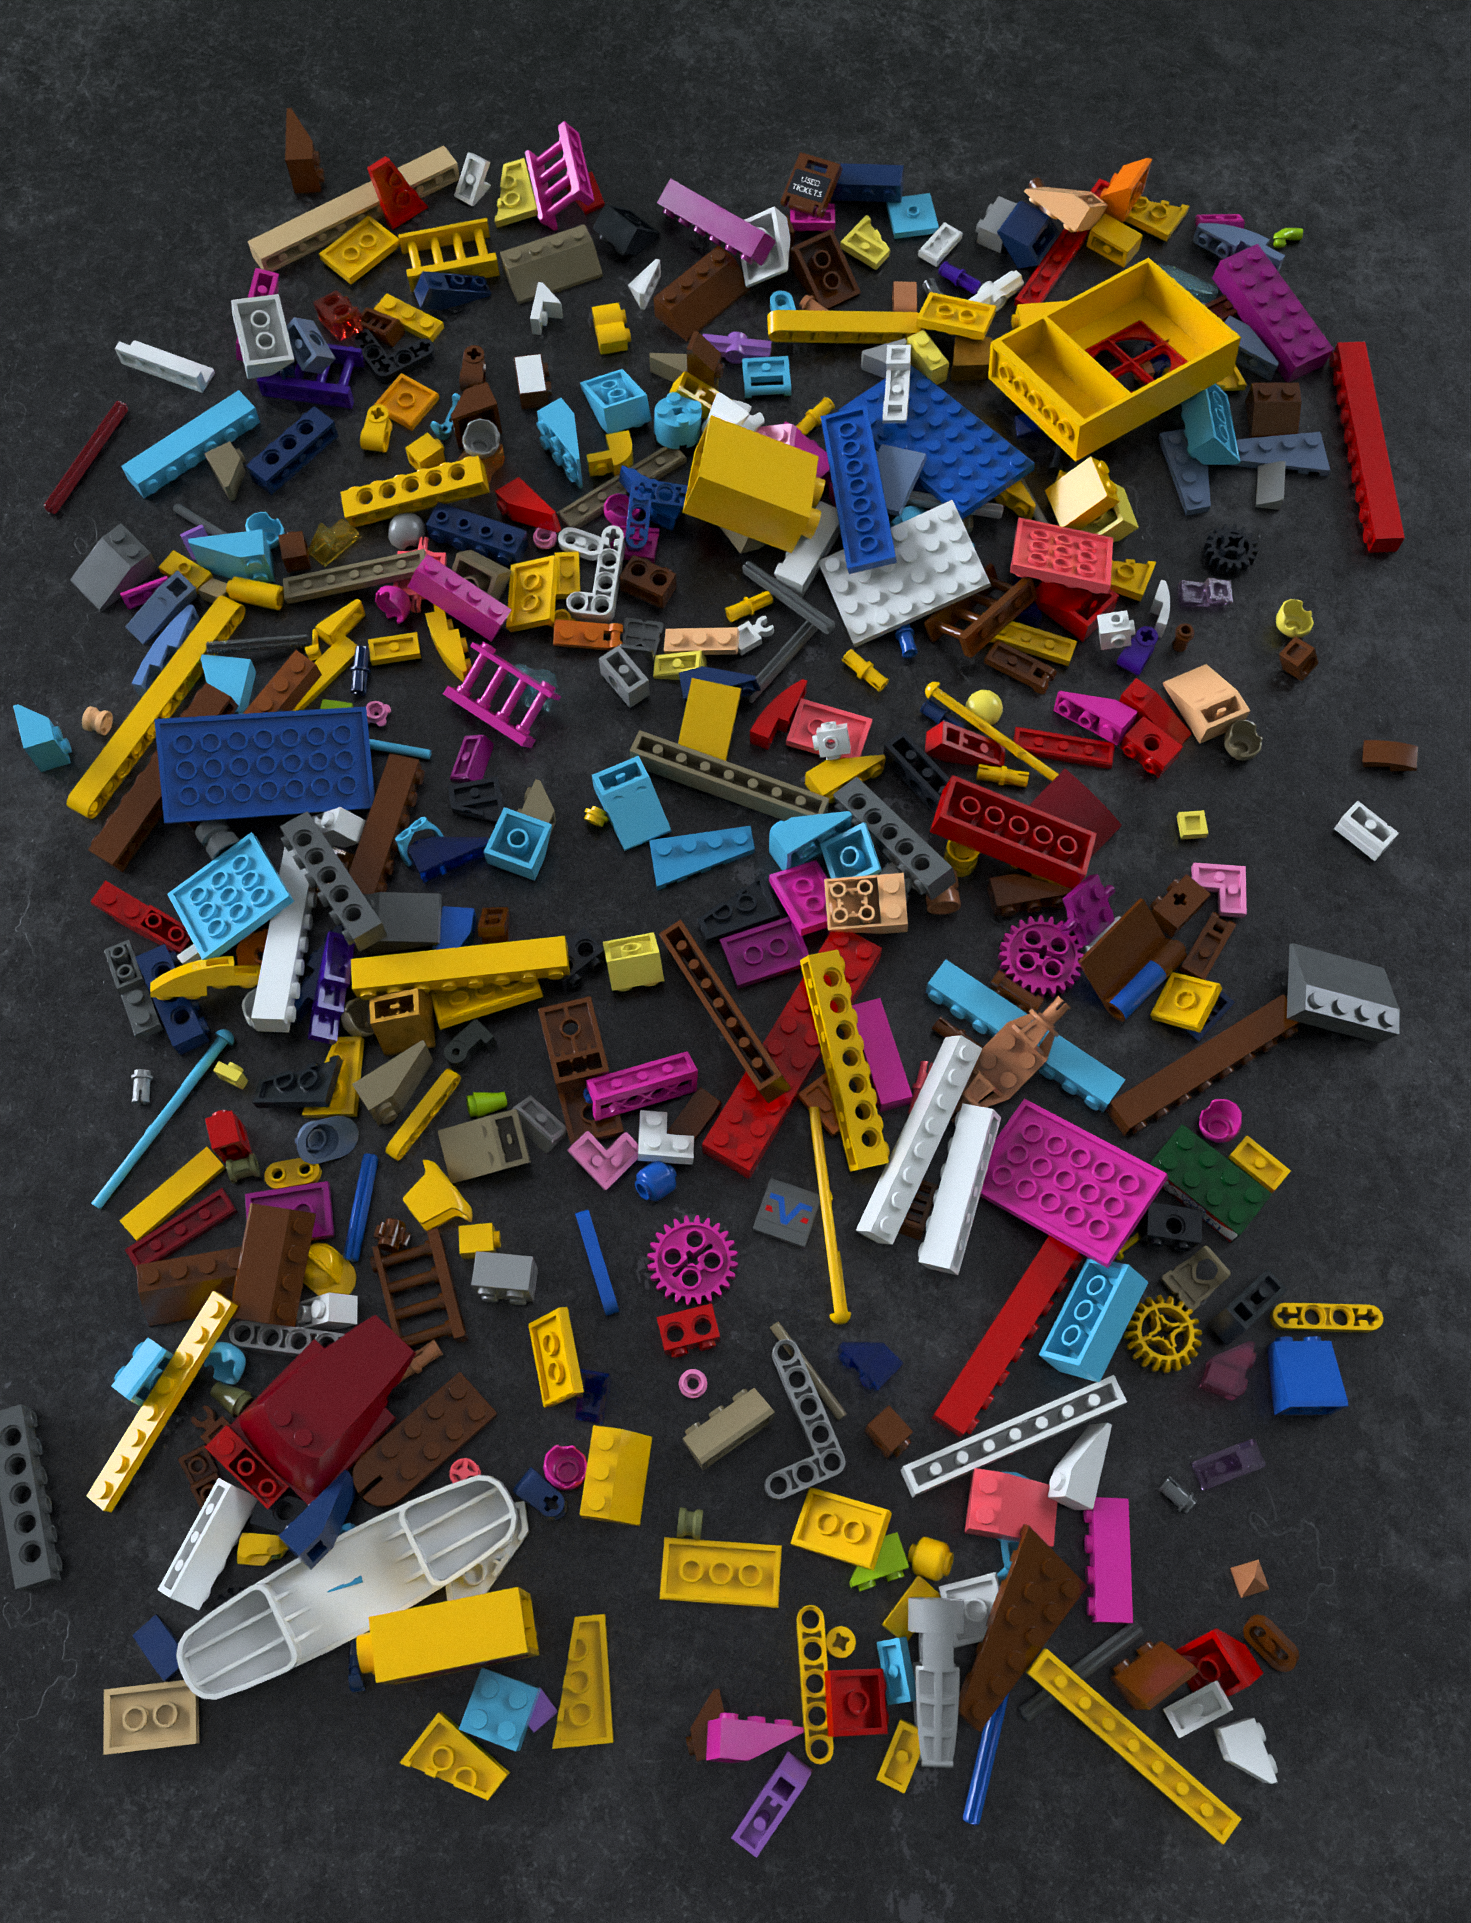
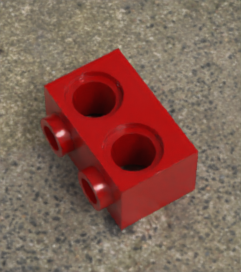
M712 1303L657 1317L665 1355L671 1354L672 1358L687 1355L689 1349L699 1347L700 1351L716 1347V1342H720V1334ZM705 1322L711 1327L710 1332L706 1335L698 1334L695 1331V1327L699 1323ZM678 1329L682 1331L684 1336L679 1342H672L667 1337L670 1331Z

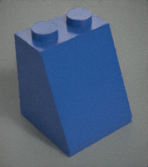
M1319 1336L1305 1337L1303 1341H1293L1292 1337H1277L1274 1342L1267 1346L1274 1415H1332L1348 1407L1347 1396L1331 1341H1321Z

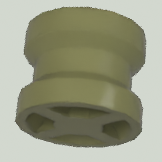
M680 1507L677 1527L678 1538H683L687 1535L692 1536L696 1540L701 1539L702 1509L692 1512Z

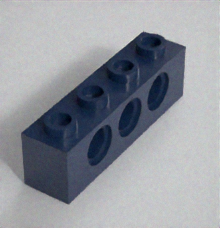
M314 406L304 413L296 423L288 427L274 442H271L258 456L251 459L250 463L246 465L251 479L270 495L274 494L339 436L335 422Z
M166 944L135 957L149 991L150 982L182 965L177 958L178 954L176 951L171 952ZM152 997L172 1046L179 1055L210 1042L207 1036L210 1028L204 1017L200 1018L197 1010L201 1009L197 999L179 997L178 1000L170 1002L171 999L159 1000L156 997ZM184 1017H190L188 1022L180 1024Z

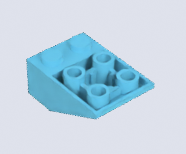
M559 398L537 411L539 421L537 422V427L541 434L539 441L545 450L549 449L552 453L555 463L565 469L568 479L571 482H575L581 489L583 482L575 417L563 399Z
M639 756L592 775L594 790L606 811L624 851L671 832L653 784Z

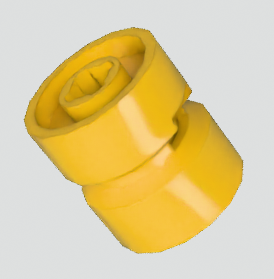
M948 840L944 860L956 870L958 877H964L974 871L980 852Z

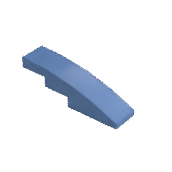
M188 605L169 623L143 659L132 681V685L139 696H144L156 677L159 676L198 624L200 618L193 605Z

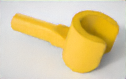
M313 629L312 645L305 647L306 654L311 661L317 660L322 655L318 642L319 635L316 629Z

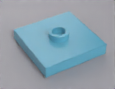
M930 193L903 196L901 203L886 202L894 239L934 234L939 229Z

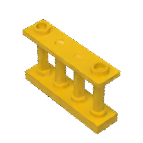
M487 218L398 235L402 254L409 253L412 263V269L406 270L411 292H414L422 271L484 276L485 278L500 275L496 253L488 254L484 238L490 237ZM476 240L479 256L466 258L462 243ZM454 245L457 260L444 262L440 247ZM431 249L435 264L421 266L418 251Z

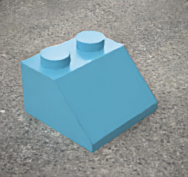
M14 705L13 708L23 748L38 769L43 772L71 763L68 753L72 752L68 739L63 738L59 726L55 727L48 717L21 705Z
M504 807L484 850L487 864L535 881L545 859L552 824Z
M864 822L820 844L831 878L879 875L882 871L867 824Z
M150 1338L137 1345L132 1354L133 1358L127 1366L119 1369L114 1378L115 1382L112 1384V1387L125 1398L141 1407L173 1357L172 1353Z

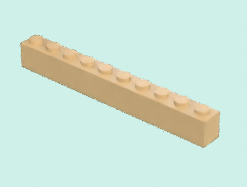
M445 146L439 147L397 168L420 198L460 178L458 164ZM370 181L249 240L248 243L253 258L260 268L273 272L336 241L368 215L374 220H379L385 216L373 183Z

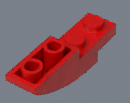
M106 880L90 901L91 905L112 916L116 922L159 945L166 944L168 949L175 950L179 954L183 952L191 940L184 924L154 906L144 904Z

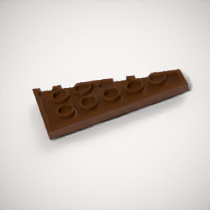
M1023 1524L1020 1532L1022 1537L1017 1551L1013 1550L1010 1558L1012 1564L1008 1575L1001 1582L985 1626L988 1628L982 1643H978L975 1651L978 1655L972 1671L967 1673L959 1694L958 1714L974 1730L979 1732L1087 1588V1585L1029 1525Z

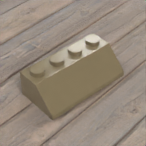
M585 224L500 252L503 273L518 304L535 299L538 282L544 283L552 293L603 277L593 240Z

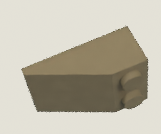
M423 1040L352 1084L378 1126L388 1124L397 1118V1114L402 1112L434 1062Z

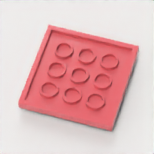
M1019 517L1016 525L1010 573L1022 578L1032 577L1040 579L1045 583L1055 582L1064 584L1069 588L1087 589L1096 594H1108L1111 586L1113 537Z

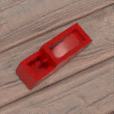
M802 679L791 685L763 710L750 730L751 744L768 750L778 730L788 733L801 698L804 699L807 693V680Z

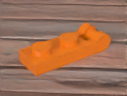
M555 619L553 646L611 651L618 645L623 644L620 641L623 625L619 623L605 624ZM604 633L611 634L609 641L603 640Z

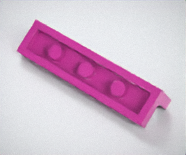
M688 1051L586 1080V1088L593 1100V1117L597 1121L696 1092L698 1069ZM689 1080V1084L678 1086L681 1082ZM663 1088L660 1092L652 1094L655 1090ZM638 1095L634 1100L627 1101L630 1097ZM612 1103L609 1107L601 1109V1105Z

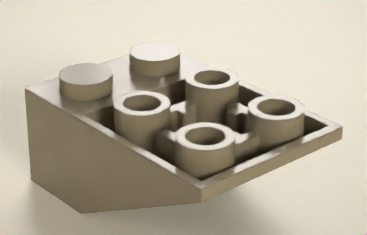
M517 1109L438 1130L449 1179L452 1184L531 1163Z

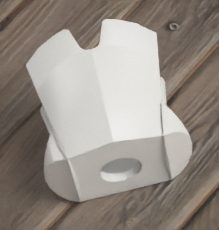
M717 393L709 416L704 421L701 429L704 432L711 415L754 432L765 422L761 412L753 416L749 415L751 410L749 404L737 400L732 401L724 394Z

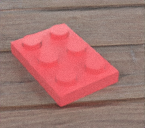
M801 698L786 739V745L820 755L819 750L814 751L812 736L817 735V728L821 727L822 723L835 721L836 725L847 723L851 752L842 754L839 759L861 757L873 719Z

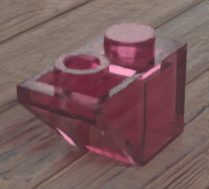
M1248 1341L1208 1360L1199 1388L1231 1401L1239 1397V1395H1243L1248 1384V1379L1245 1378L1247 1368H1252L1256 1358V1353L1253 1352L1255 1343Z

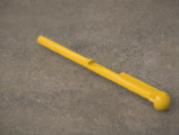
M931 682L926 686L925 695L928 699L933 696L1046 778L1053 781L1059 775L939 689L941 683Z
M810 1107L809 1117L834 1313L829 1316L835 1324L842 1325L849 1321L851 1312L847 1310L840 1251L837 1250L831 1203L833 1199L829 1187L819 1107Z

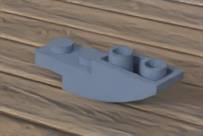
M1199 223L1192 241L1223 259L1258 244L1278 272L1285 255L1267 246L1270 239L1252 231L1230 225Z

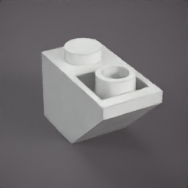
M342 807L312 817L330 845L344 848L359 843L366 821Z
M326 1293L301 1301L298 1307L296 1327L313 1330H334L356 1325L358 1296Z
M1245 1718L1213 1728L1223 1759L1263 1783L1273 1784L1277 1782L1275 1774L1278 1773L1275 1760L1271 1754H1267L1263 1743L1266 1741L1265 1732L1259 1722L1256 1723L1255 1718Z

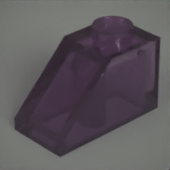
M1255 1438L1191 1462L1203 1491L1267 1467Z

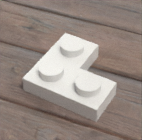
M640 1110L638 1161H661L664 1163L692 1165L694 1159V1136L667 1134V1112Z

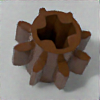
M388 1218L385 1223L381 1222L380 1225H377L373 1238L378 1239V1247L381 1250L395 1253L398 1252L399 1248L403 1249V1246H407L411 1233L406 1232L407 1228L404 1222Z

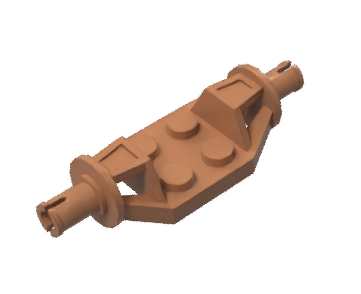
M1057 996L1042 1014L1035 1012L1031 1008L1029 1014L1007 1022L982 1048L952 1116L957 1111H961L962 1104L987 1108L1009 1100L1048 1060L1054 1038L1059 1036V1033L1054 1029V1024L1071 1007L1064 1003L1057 1010L1064 1002ZM1049 1030V1033L1046 1035L1040 1046H1038V1043ZM992 1091L994 1092V1093L991 1094L989 1097H987L985 1100H983L982 1102H979V1101L982 1100L984 1097H986L989 1093H991Z

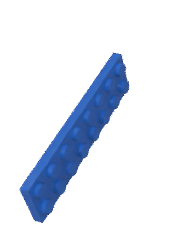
M867 405L820 416L848 573L853 574L897 563Z

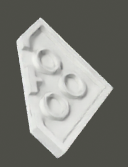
M525 1501L514 1503L518 1519L517 1527L511 1539L483 1561L445 1585L447 1601L485 1594L489 1591L530 1532Z

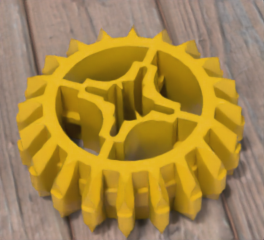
M1161 1295L1155 1298V1302L1150 1297L1145 1299V1305L1139 1302L1136 1307L1137 1311H1134L1126 1327L1132 1331L1124 1334V1338L1132 1339V1342L1126 1346L1127 1349L1135 1348L1137 1350L1132 1356L1133 1359L1136 1360L1142 1356L1144 1360L1141 1366L1146 1367L1151 1362L1153 1372H1157L1160 1365L1164 1373H1169L1171 1367L1176 1372L1179 1371L1181 1364L1188 1366L1191 1363L1189 1357L1195 1358L1198 1355L1194 1348H1199L1202 1344L1200 1340L1194 1338L1202 1334L1201 1330L1194 1329V1326L1199 1323V1319L1190 1320L1189 1316L1193 1313V1310L1188 1309L1184 1312L1182 1310L1184 1302L1180 1301L1175 1306L1173 1305L1174 1299L1171 1296L1167 1298L1165 1303ZM1163 1314L1171 1316L1177 1323H1169ZM1149 1315L1151 1322H1149L1151 1332L1142 1337V1323L1144 1318ZM1161 1329H1162V1331L1165 1330L1166 1332L1172 1331V1332L1165 1338V1340H1164V1336H1163L1162 1338H1160L1159 1336H1156V1337H1154V1336H1155ZM1183 1332V1346L1177 1354L1174 1348L1176 1347L1175 1336ZM1148 1345L1158 1346L1162 1353H1166L1167 1356L1155 1353Z

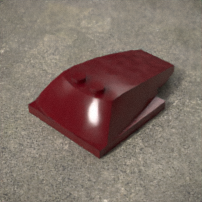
M374 1315L326 1348L314 1339L242 1412L230 1427L309 1505L345 1469L348 1471L397 1419L385 1408L388 1403L387 1397L391 1390L401 1381L416 1353L377 1315Z

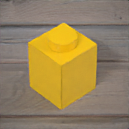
M428 432L405 448L409 463L417 471L423 468L437 467L446 462L443 452L445 448L438 438L434 439Z
M492 1223L458 1226L459 1249L463 1260L475 1259L476 1251L496 1253V1248H501L500 1231H495Z

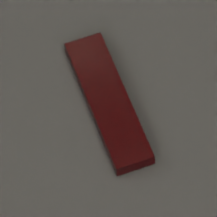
M221 1188L129 1246L125 1251L137 1270L136 1265L164 1260L238 1211L226 1191Z

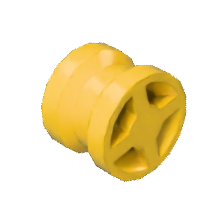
M835 1627L826 1635V1650L835 1658H845L855 1649V1636L847 1627Z

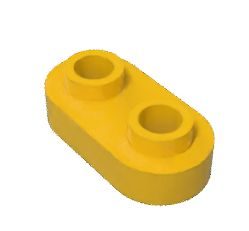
M301 1158L272 1163L266 1169L264 1178L269 1187L274 1190L317 1183L322 1171L319 1164H309ZM309 1166L310 1171L306 1174H302L301 1170L304 1167ZM282 1171V1176L279 1179H274L275 1173Z

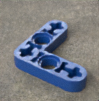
M638 479L632 484L625 533V544L630 550L639 551L646 545L651 505L683 510L685 498H679L678 503L674 502L677 495L676 490L680 491L679 496L685 497L688 485L647 479ZM639 486H644V491L652 492V487H656L654 499H651V493H644V496L640 497L639 492L635 490H638ZM661 489L670 490L672 498L668 501L660 499L659 491ZM635 509L644 511L646 517L643 521L633 519L632 512ZM635 527H645V529H639V538L643 539V541H639L638 545H635L634 541L629 537L634 536Z

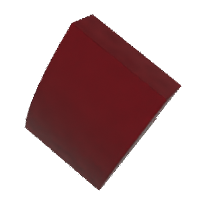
M1066 768L1030 804V807L1097 833L1091 858L1122 827V824L1107 807Z

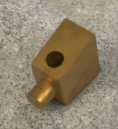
M956 335L951 380H986L989 374L990 344L993 339L985 336L984 340H973L969 337Z

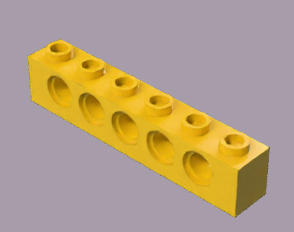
M468 456L463 460L442 463L440 466L430 469L423 468L407 475H396L388 480H377L369 485L354 486L340 493L345 519L352 528L390 519L400 513H413L432 508L438 502L447 504L490 492L485 466L479 456Z

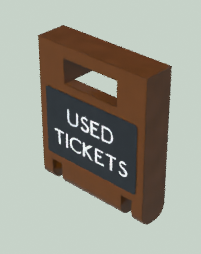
M800 152L781 198V206L787 207L788 205L791 210L813 217L817 209V217L823 218L843 170L841 164ZM811 164L827 169L826 173L811 170Z

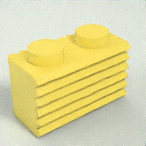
M922 330L908 337L906 345H911V365L936 385L946 381L950 363L927 332Z

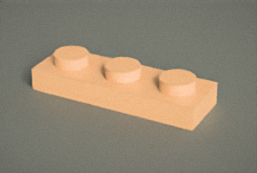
M738 627L666 629L664 653L672 654L702 650L704 655L738 654L740 632Z

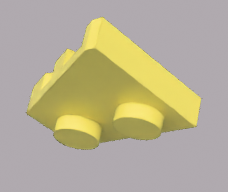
M867 215L840 243L842 250L875 270L890 255L889 247L882 241L878 230H874L871 225V219Z

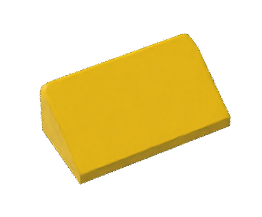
M918 1575L884 1620L882 1626L897 1638L907 1636L908 1642L914 1633L908 1631V1598H939L941 1595Z

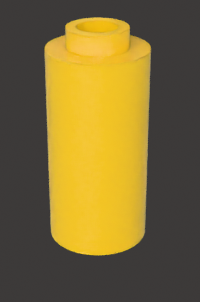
M234 576L232 580H229L226 586V593L233 601L274 610H280L284 602L283 586Z

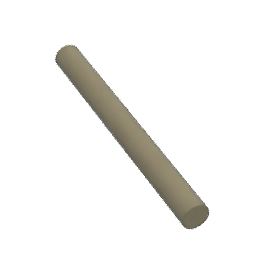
M779 1321L770 1327L779 1341L783 1339L792 1340ZM784 1345L783 1347L792 1358L793 1352L791 1348ZM800 1351L817 1393L838 1421L841 1420L847 1413Z

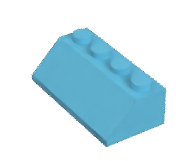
M1215 383L1181 402L1183 411L1181 417L1185 423L1186 429H1184V434L1188 440L1187 451L1193 459L1199 460L1203 465H1236L1240 463L1228 395Z

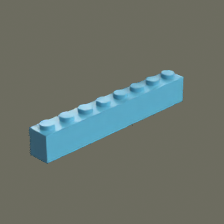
M948 960L943 962L927 984L925 993L928 994V997L936 1004L942 1003L950 1009V1012L959 1019L964 1018L972 1024V1027L981 1034L986 1033L992 1038L1007 1022L1027 1015L1017 1006ZM1049 1030L1038 1043V1046H1040L1046 1035L1049 1033ZM1060 1035L1054 1038L1048 1060L1039 1069V1072L1044 1077L1056 1080L1062 1084V1088L1066 1092L1078 1095L1084 1099L1087 1106L1094 1110L1099 1109L1102 1112L1105 1111L1126 1080Z

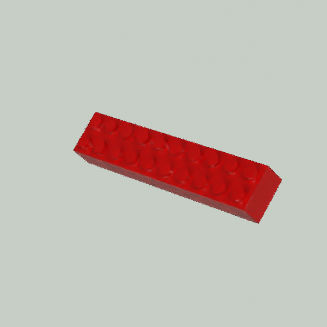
M831 931L818 953L839 950V954L845 962L844 975L846 982L851 987L852 994L850 1000L853 1005L878 964L882 948L853 932ZM824 975L825 984L831 987L832 981L830 977ZM804 977L763 1042L764 1047L791 1089L768 1104L748 1073L745 1072L702 1143V1153L748 1179L751 1178L795 1104L798 1094L803 1090L822 1058ZM830 1001L831 1010L837 1013V1004Z

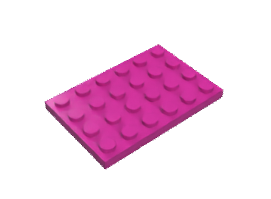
M1024 1099L994 1142L980 1197L1109 1268L1165 1184L1168 1176L1167 1173Z

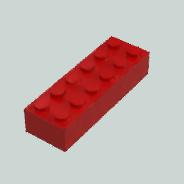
M952 775L942 791L930 832L1070 889H1074L1086 876L1097 835L1095 832Z

